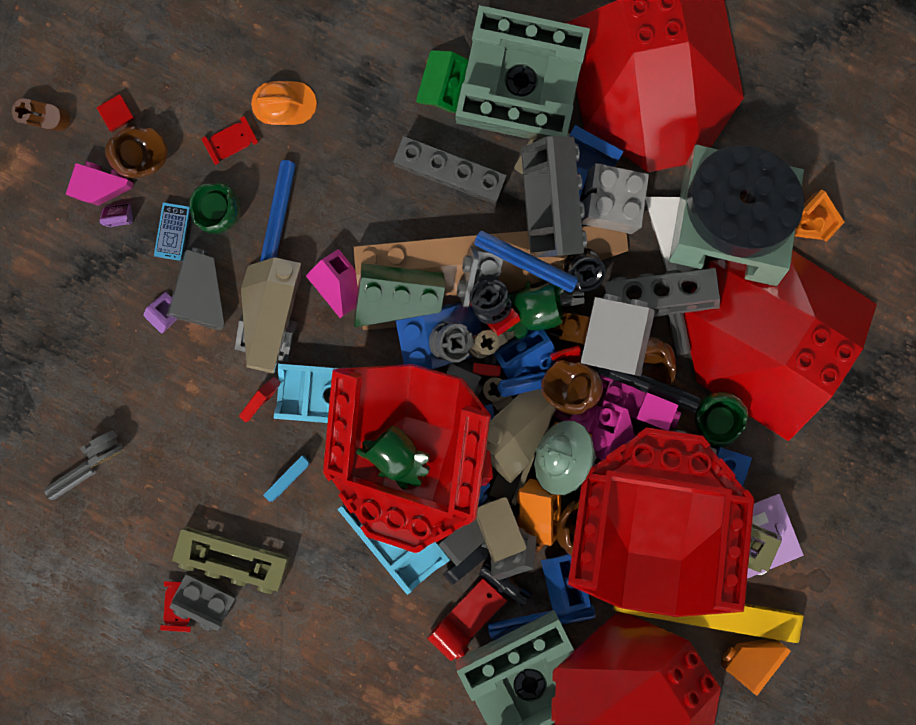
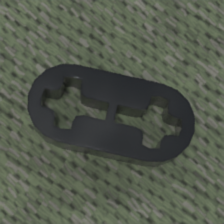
M481 544L458 566L453 564L443 573V576L450 585L455 584L490 555L489 550L482 547Z

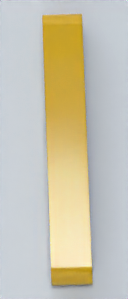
M746 603L744 612L672 617L622 609L613 605V610L622 613L799 643L804 618V615L800 613Z

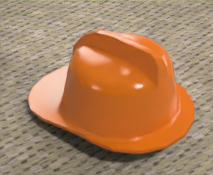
M272 81L264 83L256 89L251 105L257 119L265 124L297 125L311 119L316 111L317 101L314 92L304 83Z

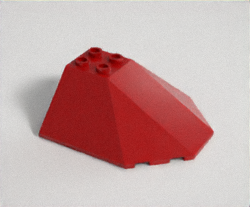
M616 0L565 22L566 24L590 29L576 87L584 130L622 150L621 156L628 158L647 173L685 166L695 145L711 148L744 98L724 0Z
M792 250L790 269L777 286L744 279L747 264L725 259L710 261L706 267H709V269L716 268L720 308L683 313L696 382L712 393L727 392L736 395L747 407L748 416L785 440L790 441L834 395L864 348L877 304L794 250ZM693 286L690 293L695 292L697 288Z
M415 364L332 370L323 474L328 481L332 480L340 491L338 496L348 511L355 513L362 524L360 528L366 537L418 553L430 544L438 542L452 534L455 530L476 520L491 415L466 381L460 377ZM394 425L408 435L417 451H424L430 455V459L426 463L430 467V472L428 475L422 476L423 482L420 486L415 487L410 484L406 490H403L397 485L396 481L387 477H378L377 475L380 473V470L369 460L358 455L356 450L362 448L364 440L375 441L390 426Z
M645 428L635 438L608 454L605 459L594 467L592 466L586 480L581 484L568 585L618 608L672 617L744 612L754 498L737 481L736 475L722 458L719 459L713 452L710 444L703 436Z
M616 611L553 669L552 681L556 682L555 697L552 698L551 721H554L555 725H714L721 687L689 640L631 614Z

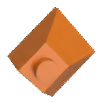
M775 639L737 643L734 648L731 646L722 656L723 662L721 666L755 695H758L791 650Z

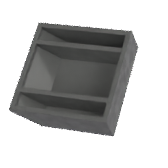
M549 136L521 148L530 255L536 258L584 253V247L587 246L586 232L582 230L581 219L584 218V205L579 200L582 178L581 174L577 173L576 161H579L580 154L578 144L574 142V137Z

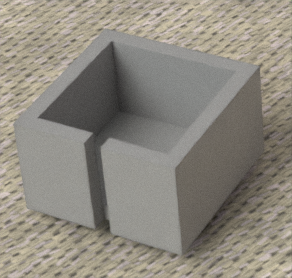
M595 164L589 169L586 177L584 195L587 197L583 200L584 218L581 219V224L629 234L639 230L642 227L649 174Z

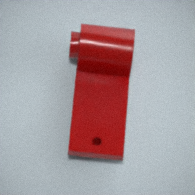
M483 577L432 630L427 640L450 661L465 656L469 651L467 647L469 640L507 602V599Z

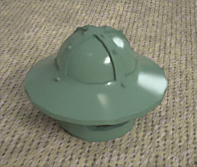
M562 421L552 426L542 437L539 446L535 449L534 465L536 478L543 489L554 495H566L576 490L586 480L591 467H594L595 450L592 437L586 427L575 421Z

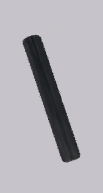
M596 367L595 370L600 375L675 403L679 407L691 412H696L701 402V398L642 373L641 376L600 367Z

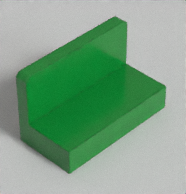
M430 51L416 102L424 105H434L447 112L456 113L469 60L451 51Z

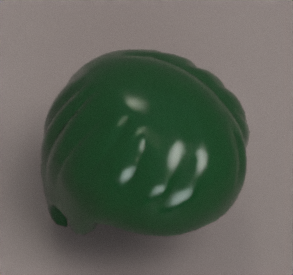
M225 183L202 184L193 191L190 197L189 207L193 223L202 231L210 234H221L232 229L239 221L241 215L240 199L235 191Z
M712 393L700 402L695 413L694 423L697 430L709 444L717 447L727 446L733 443L746 429L747 407L740 398L732 393Z

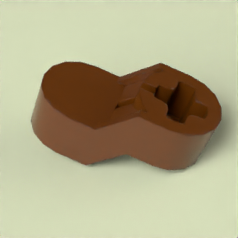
M20 98L16 100L12 107L14 120L22 124L62 132L66 130L70 123L69 112L55 105Z

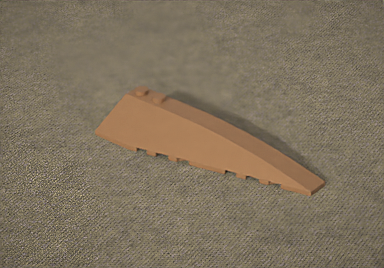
M593 226L582 227L587 236V246L584 248L594 250L601 260L628 251L627 233ZM528 231L490 234L530 254ZM477 235L354 247L357 286L361 263L444 273L445 282L442 306L459 303L461 299L457 297V286L459 280L463 281L465 272L462 271L463 258L465 255H469L470 246H475L474 241ZM568 255L541 257L538 259L564 271V261ZM503 260L498 281H501L506 286L508 293L524 288L527 281H530V284L533 285L545 280ZM396 320L365 325L363 330L397 327Z

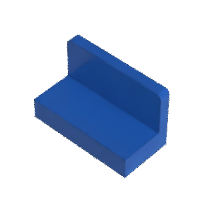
M576 125L570 133L569 137H574V142L579 147L580 155L579 161H576L577 168L581 167L589 170L595 164L615 167L623 153L622 150Z

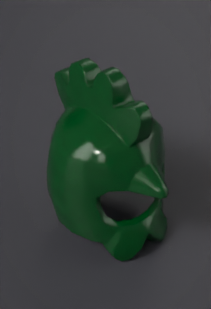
M527 281L522 291L516 295L509 294L512 309L519 315L521 321L507 331L511 332L514 330L515 337L521 339L526 336L528 330H545L562 324L564 316L560 296L565 290L550 282L543 286L532 288L530 281Z
M394 425L390 426L375 441L364 440L362 448L356 450L358 455L369 460L380 470V473L377 475L378 477H387L396 481L397 485L403 490H406L410 484L415 487L420 486L423 482L422 476H426L430 472V467L426 464L430 459V455L424 451H417L408 435Z

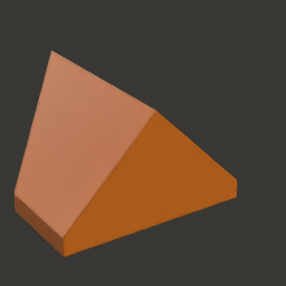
M821 189L812 194L804 203L801 220L795 229V237L818 239L827 242L844 224V220L824 190Z

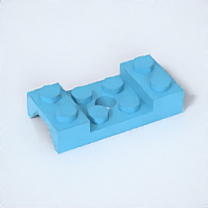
M278 364V376L281 383L278 388L274 419L328 423L329 403L324 399V392L331 387L332 370L338 368Z
M344 504L338 508V511L407 595L435 570L450 561V558L438 545V542L430 544L418 553H413L368 538L361 530L362 524L355 513H350Z

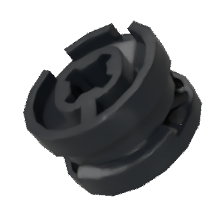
M584 248V253L575 256V254L568 255L564 261V271L577 277L578 282L575 287L580 289V291L593 290L600 286L605 279V265L599 255L590 248Z
M488 280L479 282L470 292V303L476 318L480 322L495 324L503 321L510 314L512 303L507 288L501 281L494 280V282H488Z

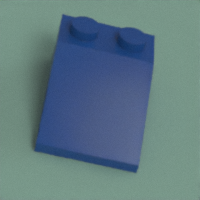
M462 302L443 305L440 313L396 320L404 364H415L435 369L454 363L441 360L433 355L429 347V336L435 326L442 322L462 324L467 327L466 329L472 333V336L482 332L481 323L476 318L474 310L470 305L469 307H463ZM484 341L480 343L482 348L485 347Z

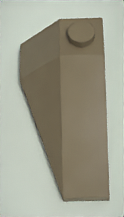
M274 257L247 267L241 287L247 368L269 373L275 372L301 282V263Z
M542 389L520 393L490 421L486 451H490L491 465L509 483L530 464L536 452L535 449L539 446L557 409L545 400L542 395Z

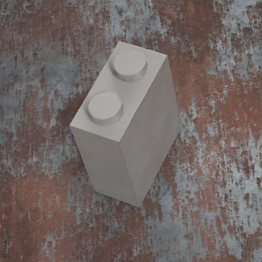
M605 294L604 299L595 297L581 363L641 376L655 310L647 308L648 303L632 299L631 304L620 302L621 297Z

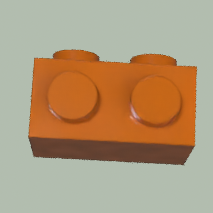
M530 478L517 493V504H520L517 525L518 528L526 530V533L537 537L536 543L551 546L557 538L556 526L561 516V495L549 493L542 488L538 480Z

